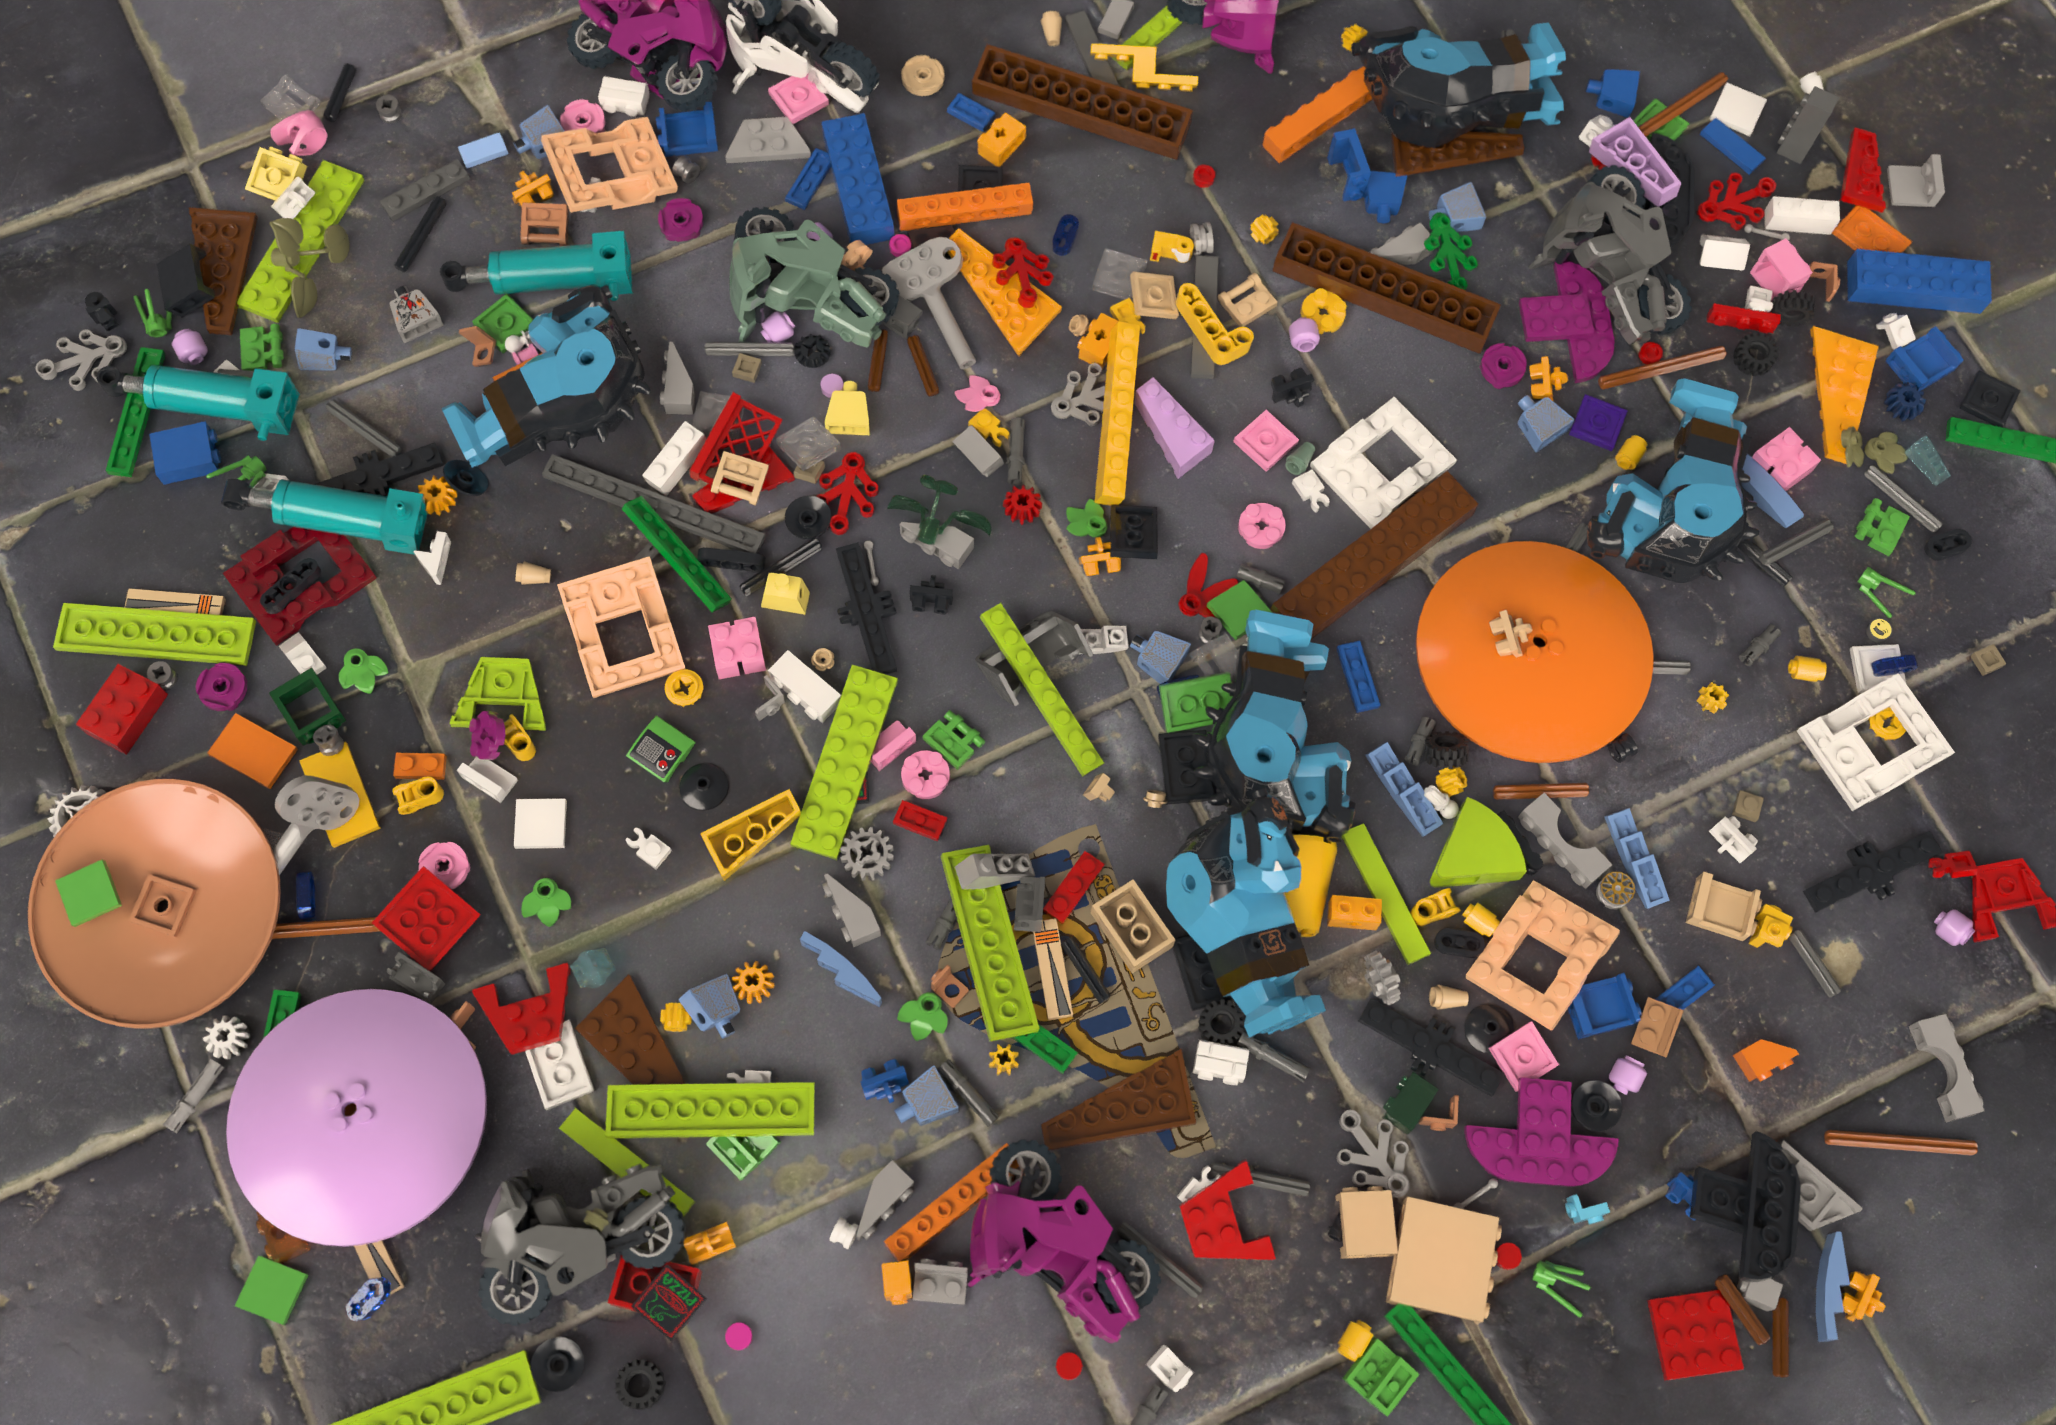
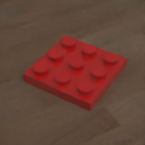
M423 866L374 919L372 924L422 967L431 972L481 914Z
M1719 1290L1647 1300L1664 1381L1744 1369L1730 1306Z

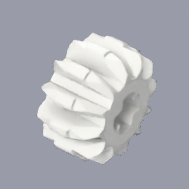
M223 1015L221 1022L213 1019L214 1027H205L206 1031L210 1033V1035L203 1037V1040L209 1043L206 1046V1050L213 1052V1056L216 1058H220L223 1055L226 1060L231 1058L232 1053L240 1056L239 1048H247V1044L243 1040L250 1037L249 1033L244 1032L247 1029V1025L240 1023V1019L237 1017H233L230 1020V1017L227 1015Z

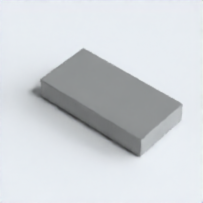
M1112 0L1098 28V33L1118 40L1132 12L1134 2L1129 0Z

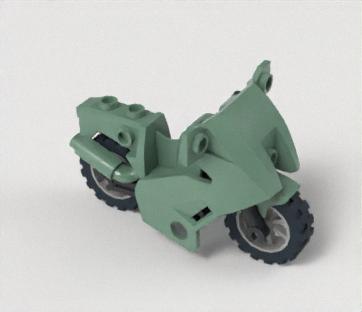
M755 207L752 208V211H745L736 223L729 273L730 299L734 312L741 322L738 332L741 333L739 342H745L754 331L756 323L764 322V302L766 306L781 312L788 309L815 310L813 321L819 322L825 330H833L838 333L846 342H853L856 345L868 348L872 338L876 340L880 337L882 330L879 328V325L883 321L885 323L888 322L890 316L893 317L899 300V289H896L897 284L891 280L890 275L883 274L879 269L872 270V267H866L865 269L859 267L853 271L842 265L841 262L845 250L811 220H805L800 228L795 230L793 229L794 224L788 220V216L780 214L777 209L770 210L769 207H763V209ZM815 232L819 235L820 239L818 241L809 239L807 233ZM883 297L884 302L879 300L878 298Z

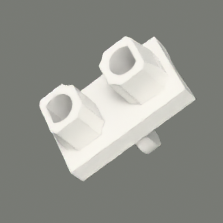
M296 177L271 207L283 218L294 219L315 192L300 177Z
M1725 816L1709 832L1722 845L1717 850L1720 854L1727 850L1741 863L1757 849L1755 845L1758 840L1752 834L1744 836L1738 830L1740 822L1734 816L1730 818Z

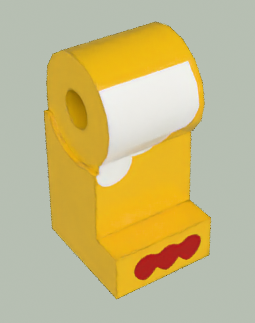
M1155 231L1150 261L1159 262L1160 257L1175 259L1180 263L1188 262L1192 257L1194 243L1185 236Z

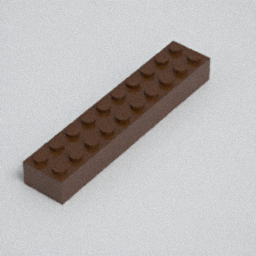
M989 44L984 49L972 79L974 95L1175 160L1179 157L1192 122L1193 110Z
M1293 222L1276 255L1272 270L1275 273L1315 289H1325L1338 295L1345 301L1479 354L1501 306L1499 303Z
M1446 471L1272 604L1271 611L1276 614L1312 622L1314 624L1312 640L1472 517L1478 503Z

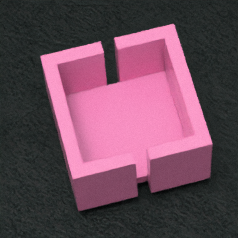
M1785 238L1764 249L1750 273L1761 288L1773 291L1771 298L1773 302V298L1775 296L1778 297L1779 293L1784 295V291L1792 293V290H1796L1799 293L1804 286L1803 284L1811 276L1812 271L1809 265L1799 256L1796 248Z
M1790 427L1757 450L1752 456L1767 472L1772 466L1775 468L1770 475L1785 491L1810 474L1821 461L1807 445L1805 447L1802 446L1804 441Z
M756 617L735 620V625L730 626V622L708 626L719 679L740 676L738 662H742L745 674L766 671Z

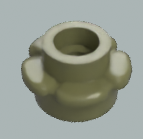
M594 1208L593 1211L587 1210L585 1212L587 1216L584 1219V1223L591 1228L602 1232L604 1227L609 1225L607 1220L608 1214L604 1211Z

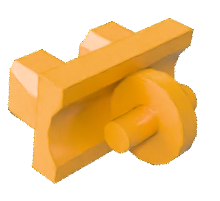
M524 171L519 173L521 180L515 182L516 187L520 189L512 192L513 201L515 204L519 203L521 207L522 203H535L531 196L539 193L543 202L554 196L550 186L551 179L548 174L537 179L535 173L527 176Z
M1548 356L1541 357L1542 363L1530 365L1531 380L1543 378V383L1531 384L1533 399L1548 397L1553 401L1552 385H1555V390H1561L1562 384L1568 381V375L1561 372L1560 367H1555L1554 373H1551Z
M1095 537V544L1087 545L1088 552L1096 551L1097 554L1081 556L1079 558V565L1083 564L1086 577L1099 575L1097 562L1106 561L1107 573L1121 571V558L1110 557V552L1103 553V550L1110 549V542L1102 543L1101 537Z
M727 1222L685 1238L683 1243L691 1265L736 1248Z
M1856 1271L1850 1273L1849 1286L1856 1289L1857 1292L1855 1297L1847 1293H1842L1841 1295L1843 1309L1847 1313L1845 1318L1853 1322L1855 1319L1862 1320L1864 1314L1872 1317L1875 1310L1879 1312L1884 1311L1886 1306L1879 1301L1882 1293L1875 1290L1880 1277L1874 1274L1864 1275Z

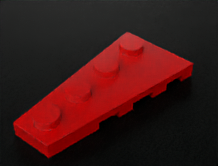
M1856 127L1851 132L1840 201L1882 213L1886 209V203L1882 198L1884 189L1883 184H1880L1881 167L1878 166L1877 162L1879 153L1876 133Z
M769 447L761 460V463L769 465L761 492L777 488V485L786 481L789 483L795 480L794 475ZM731 479L727 480L730 486L740 488L742 485L740 482ZM707 484L692 495L693 500L701 510L711 514L742 500L722 492L718 494L711 492L712 485ZM748 485L746 491L752 492L754 487Z

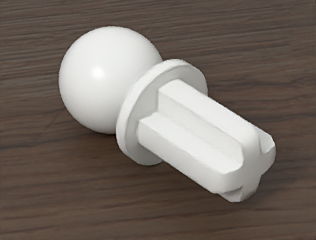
M521 331V337L517 335L507 337L505 340L507 351L517 353L522 350L523 345L527 344V347H529V344L532 343L529 331Z
M1434 785L1424 789V796L1433 804L1435 810L1440 811L1444 818L1452 819L1457 816L1459 812L1458 804L1450 800L1449 795L1440 792Z

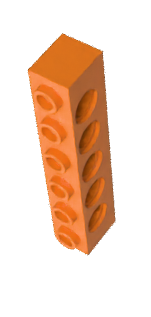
M1030 183L897 200L900 231L1032 214L1033 207Z
M1007 1143L884 1241L885 1246L898 1262L907 1261L977 1205L980 1199L988 1196L985 1187L990 1185L992 1181V1176H990V1169L993 1168L992 1162L999 1152L1008 1146ZM1015 1159L1011 1163L1010 1167L1016 1170H1020L1018 1162Z

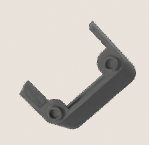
M1054 611L1044 612L1018 629L1042 667H1045L1055 659L1065 660L1066 662L1072 661L1078 656V653L1088 657L1094 655L1078 623ZM997 643L980 653L975 658V661L999 696L1013 706H1017L1019 703L1016 697L1022 689L1021 681Z

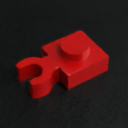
M1970 851L1947 853L1944 856V860L1935 857L1929 859L1928 862L1929 868L1937 867L1932 872V877L1940 878L1946 873H1950L1951 878L1977 875L1978 868Z

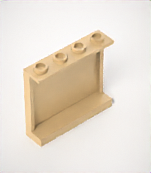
M1406 1197L1402 1202L1396 1238L1398 1254L1393 1256L1386 1303L1394 1305L1403 1304L1472 1320L1475 1324L1482 1323L1484 1319H1487L1490 1304L1486 1303L1488 1292L1491 1293L1494 1282V1278L1490 1277L1492 1266L1495 1267L1498 1256V1252L1494 1251L1495 1242L1499 1241L1502 1227L1498 1225L1499 1218Z

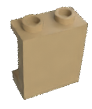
M1703 872L1696 878L1686 923L1740 941H1744L1750 935H1753L1757 927V922L1754 921L1755 914L1759 912L1762 905V899L1759 898L1761 891L1755 889L1753 892L1733 887L1712 880L1713 874Z
M1382 1186L1368 1187V1191L1358 1192L1357 1187L1343 1188L1342 1192L1336 1195V1201H1339L1343 1236V1247L1340 1248L1341 1259L1392 1257L1398 1254L1391 1190L1383 1191Z

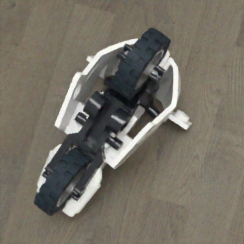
M728 0V8L741 19L739 20L732 14H728L726 19L727 37L731 52L743 70V73L739 72L733 80L735 86L732 92L734 94L738 92L747 78L754 75V73L760 76L763 69L798 78L806 77L808 74V80L811 83H815L816 88L821 93H828L855 113H859L869 100L868 96L879 84V73L876 72V66L872 65L871 60L865 57L862 51H857L854 46H848L836 37L838 34V20L820 0H812L815 5L811 4L809 0Z

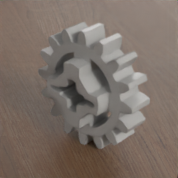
M861 827L859 830L860 834L852 831V839H844V844L847 847H841L840 849L841 853L845 854L841 857V862L847 863L844 866L846 872L852 869L853 878L860 874L862 881L865 880L866 876H870L873 881L875 880L874 874L878 873L882 877L884 876L882 869H890V864L887 861L894 860V856L890 854L893 851V845H887L890 842L888 836L882 839L881 830L875 834L873 833V827H870L868 832H864V829ZM879 845H881L884 851L883 857L877 852ZM851 851L857 856L855 863L851 859ZM871 851L872 856L866 855V857H863V852L868 853Z
M1377 951L1364 957V964L1367 969H1365L1366 974L1364 976L1373 994L1379 996L1380 999L1382 998L1384 1004L1387 1003V1005L1401 999V992L1398 989L1400 978L1390 960H1386L1385 957L1382 958L1381 953Z

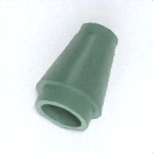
M1304 442L1303 445L1286 458V469L1294 475L1304 473L1315 452L1314 445Z

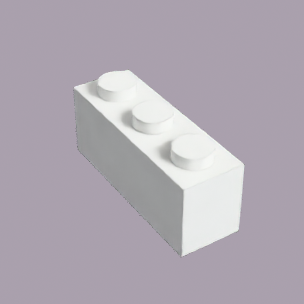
M1773 196L1764 210L1765 230L1831 235L1840 221L1839 201Z
M684 421L642 475L646 482L667 497L697 458L707 440L706 437L698 429Z
M787 650L768 670L770 679L779 690L782 688L787 692V697L795 705L801 704L805 708V713L811 719H818L823 723L837 709L841 695L790 651Z

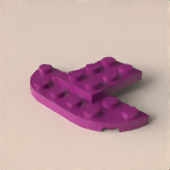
M1564 261L1561 265L1555 262L1553 267L1559 296L1520 298L1519 307L1525 341L1567 339L1575 383H1581L1599 375L1613 355L1615 341L1610 313L1605 303L1606 297L1602 294L1604 288L1593 273L1572 262Z
M1519 1078L1517 1130L1471 1125L1464 1126L1468 1148L1472 1156L1485 1168L1484 1170L1499 1179L1519 1183L1564 1187L1587 1184L1599 1178L1610 1167L1617 1153L1619 1141L1617 1138L1570 1134L1571 1082Z

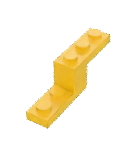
M1091 44L1090 56H1095L1096 60H1108V57H1116L1117 61H1129V58H1133L1132 85H1136L1138 89H1149V86H1158V90H1171V87H1179L1180 91L1188 92L1198 85V76L1155 74L1156 47Z

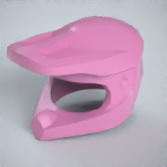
M304 110L276 124L271 129V137L279 146L293 143L289 148L292 155L306 156L318 152L325 145L327 132L322 121L314 111ZM304 144L306 145V148L302 149L300 148V145Z

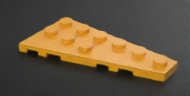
M958 228L949 239L954 241L961 250L963 263L960 271L1019 357L1061 312L1062 306L1030 283L1031 288L1036 291L1037 300L1032 308L1022 307L1018 303V297L1022 290L1018 273L1009 279L1007 285H999L995 280L997 272L1006 270L1009 266L1005 264L1002 269L993 267L992 259L994 255ZM954 250L947 251L951 258L955 256L956 252Z
M1813 326L1810 333L1814 343L1812 350L1816 361V385L1818 400H1820L1821 404L1820 419L1823 421L1824 429L1822 432L1825 458L1847 464L1845 457L1846 448H1843L1841 444V433L1843 429H1848V427H1855L1856 431H1858L1879 346Z

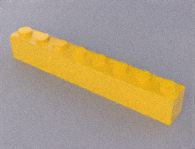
M1120 321L1110 331L1094 502L1108 506L1119 505L1125 499L1140 325Z

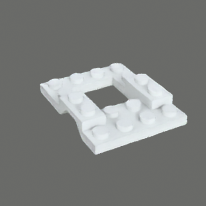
M1393 397L1365 420L1361 419L1332 442L1325 452L1311 462L1310 467L1371 529L1394 512L1411 495L1423 490L1451 468L1457 459ZM1390 430H1393L1421 460L1412 468L1408 467L1389 482L1362 453Z
M1899 673L1856 696L1840 708L1827 715L1818 717L1797 730L1804 743L1852 811L1877 799L1955 753ZM1890 707L1917 746L1881 766L1854 727Z

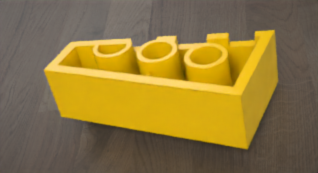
M790 789L700 833L723 880L728 879L797 820L801 815V811Z

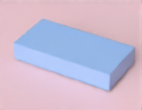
M500 132L458 147L466 169L508 154Z

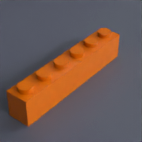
M1363 66L1357 71H1351L1344 80L1335 82L1328 91L1319 93L1312 102L1303 104L1296 113L1287 115L1280 124L1270 127L1264 134L1263 147L1280 164L1372 100L1364 82V70L1366 68Z

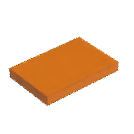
M1857 205L1832 232L1833 235L1855 251L1856 249L1903 253L1912 243L1911 240L1871 210Z
M235 713L207 753L216 760L271 789L298 748Z

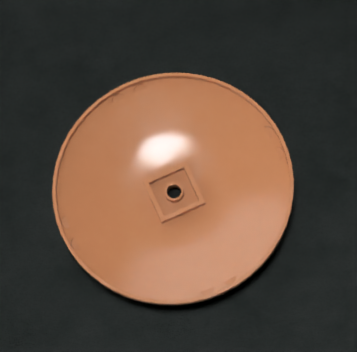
M153 779L119 787L96 798L69 819L55 835L39 862L33 878L28 905V929L35 958L42 973L54 990L75 1009L96 1020L119 1027L134 1029L167 1027L189 1021L217 1007L244 984L263 958L271 942L280 907V877L272 847L256 820L233 799L215 789L202 784L177 779ZM105 860L122 906L79 926H71L55 880L97 861ZM166 899L168 901V908L160 913L157 908L158 904Z

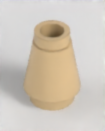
M1056 11L1046 12L1042 15L1041 24L1047 45H1059L1062 18Z
M525 561L524 563H517L516 582H521V585L550 583L551 569Z
M1443 985L1432 987L1429 993L1430 1005L1438 1010L1467 1006L1469 1000L1467 991Z

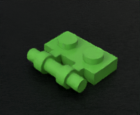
M271 324L268 334H266L263 326L240 329L242 370L267 369L268 362H272V367L274 368L282 367L284 353L281 350V342L283 341V335L280 332L279 324ZM267 344H271L269 352L266 351Z
M1875 498L1867 506L1864 519L1859 521L1855 537L1859 540H1864L1865 536L1870 537L1869 547L1890 556L1910 516L1891 506H1888L1885 512L1881 511L1882 501ZM1873 520L1879 522L1877 528L1872 526Z
M949 710L944 715V718L949 723L945 725L938 720L922 737L927 744L959 770L974 754V750L969 745L974 743L981 748L986 741L979 736V731L975 728L971 729L964 722L963 717L959 714L955 715ZM958 729L965 737L961 739L953 731Z

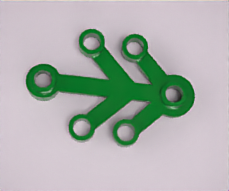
M1438 212L1432 216L1429 223L1432 232L1424 240V246L1429 251L1439 247V236L1442 241L1435 258L1430 261V267L1435 272L1440 271L1445 267L1444 259L1446 257L1452 278L1447 283L1466 290L1467 281L1460 277L1456 259L1467 271H1472L1478 266V261L1474 256L1467 257L1460 251L1470 248L1472 240L1467 235L1461 236L1451 227L1448 216ZM1450 238L1457 243L1459 249L1450 241Z

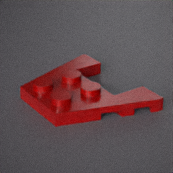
M2023 858L1977 866V875L1972 876L1974 943L1999 937L1991 914L1996 912L2035 906L2043 930L2056 927V903L2044 893L2039 886L2041 885L2040 881Z
M569 963L546 969L550 993L500 1007L495 984L472 990L473 995L511 1055L561 1041L565 1016V999L568 994V977L571 972Z
M1247 1160L1239 1162L1233 1169L1225 1172L1219 1179L1179 1205L1194 1257L1276 1259L1268 1234L1248 1241H1242L1228 1191L1254 1184Z

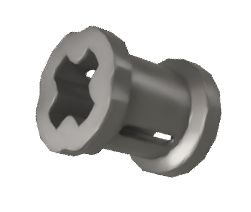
M1212 616L1205 618L1199 630V639L1204 644L1212 645L1219 640L1222 624L1219 619Z

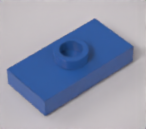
M960 93L957 94L947 108V113L982 132H985L995 118V112Z

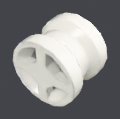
M840 1217L833 1229L830 1241L842 1243L843 1247L849 1250L856 1237L859 1225H851L846 1222L845 1218Z

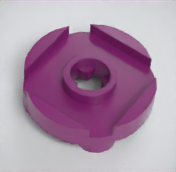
M677 198L670 200L666 203V207L663 210L661 209L658 214L660 230L669 241H688L699 237L704 223L702 211L698 205L696 206L689 199ZM680 216H682L683 219L686 220L683 223L675 222L679 219Z
M1504 343L1492 345L1485 351L1480 362V370L1483 377L1496 389L1516 385L1521 381L1526 371V358L1522 351L1513 345L1512 347L1504 346ZM1499 362H1501V363H1503V364L1507 363V364H1508L1507 368H1506V369L1500 368V367H1499V365H1500Z
M229 663L214 664L215 667L209 670L206 668L202 671L196 682V692L203 704L215 711L235 710L247 692V679L241 671ZM226 682L227 688L219 692L216 686Z
M483 711L477 718L471 719L469 730L472 733V744L470 747L472 756L482 760H494L499 756L500 752H497L499 745H504L505 725L503 719L497 717V712Z

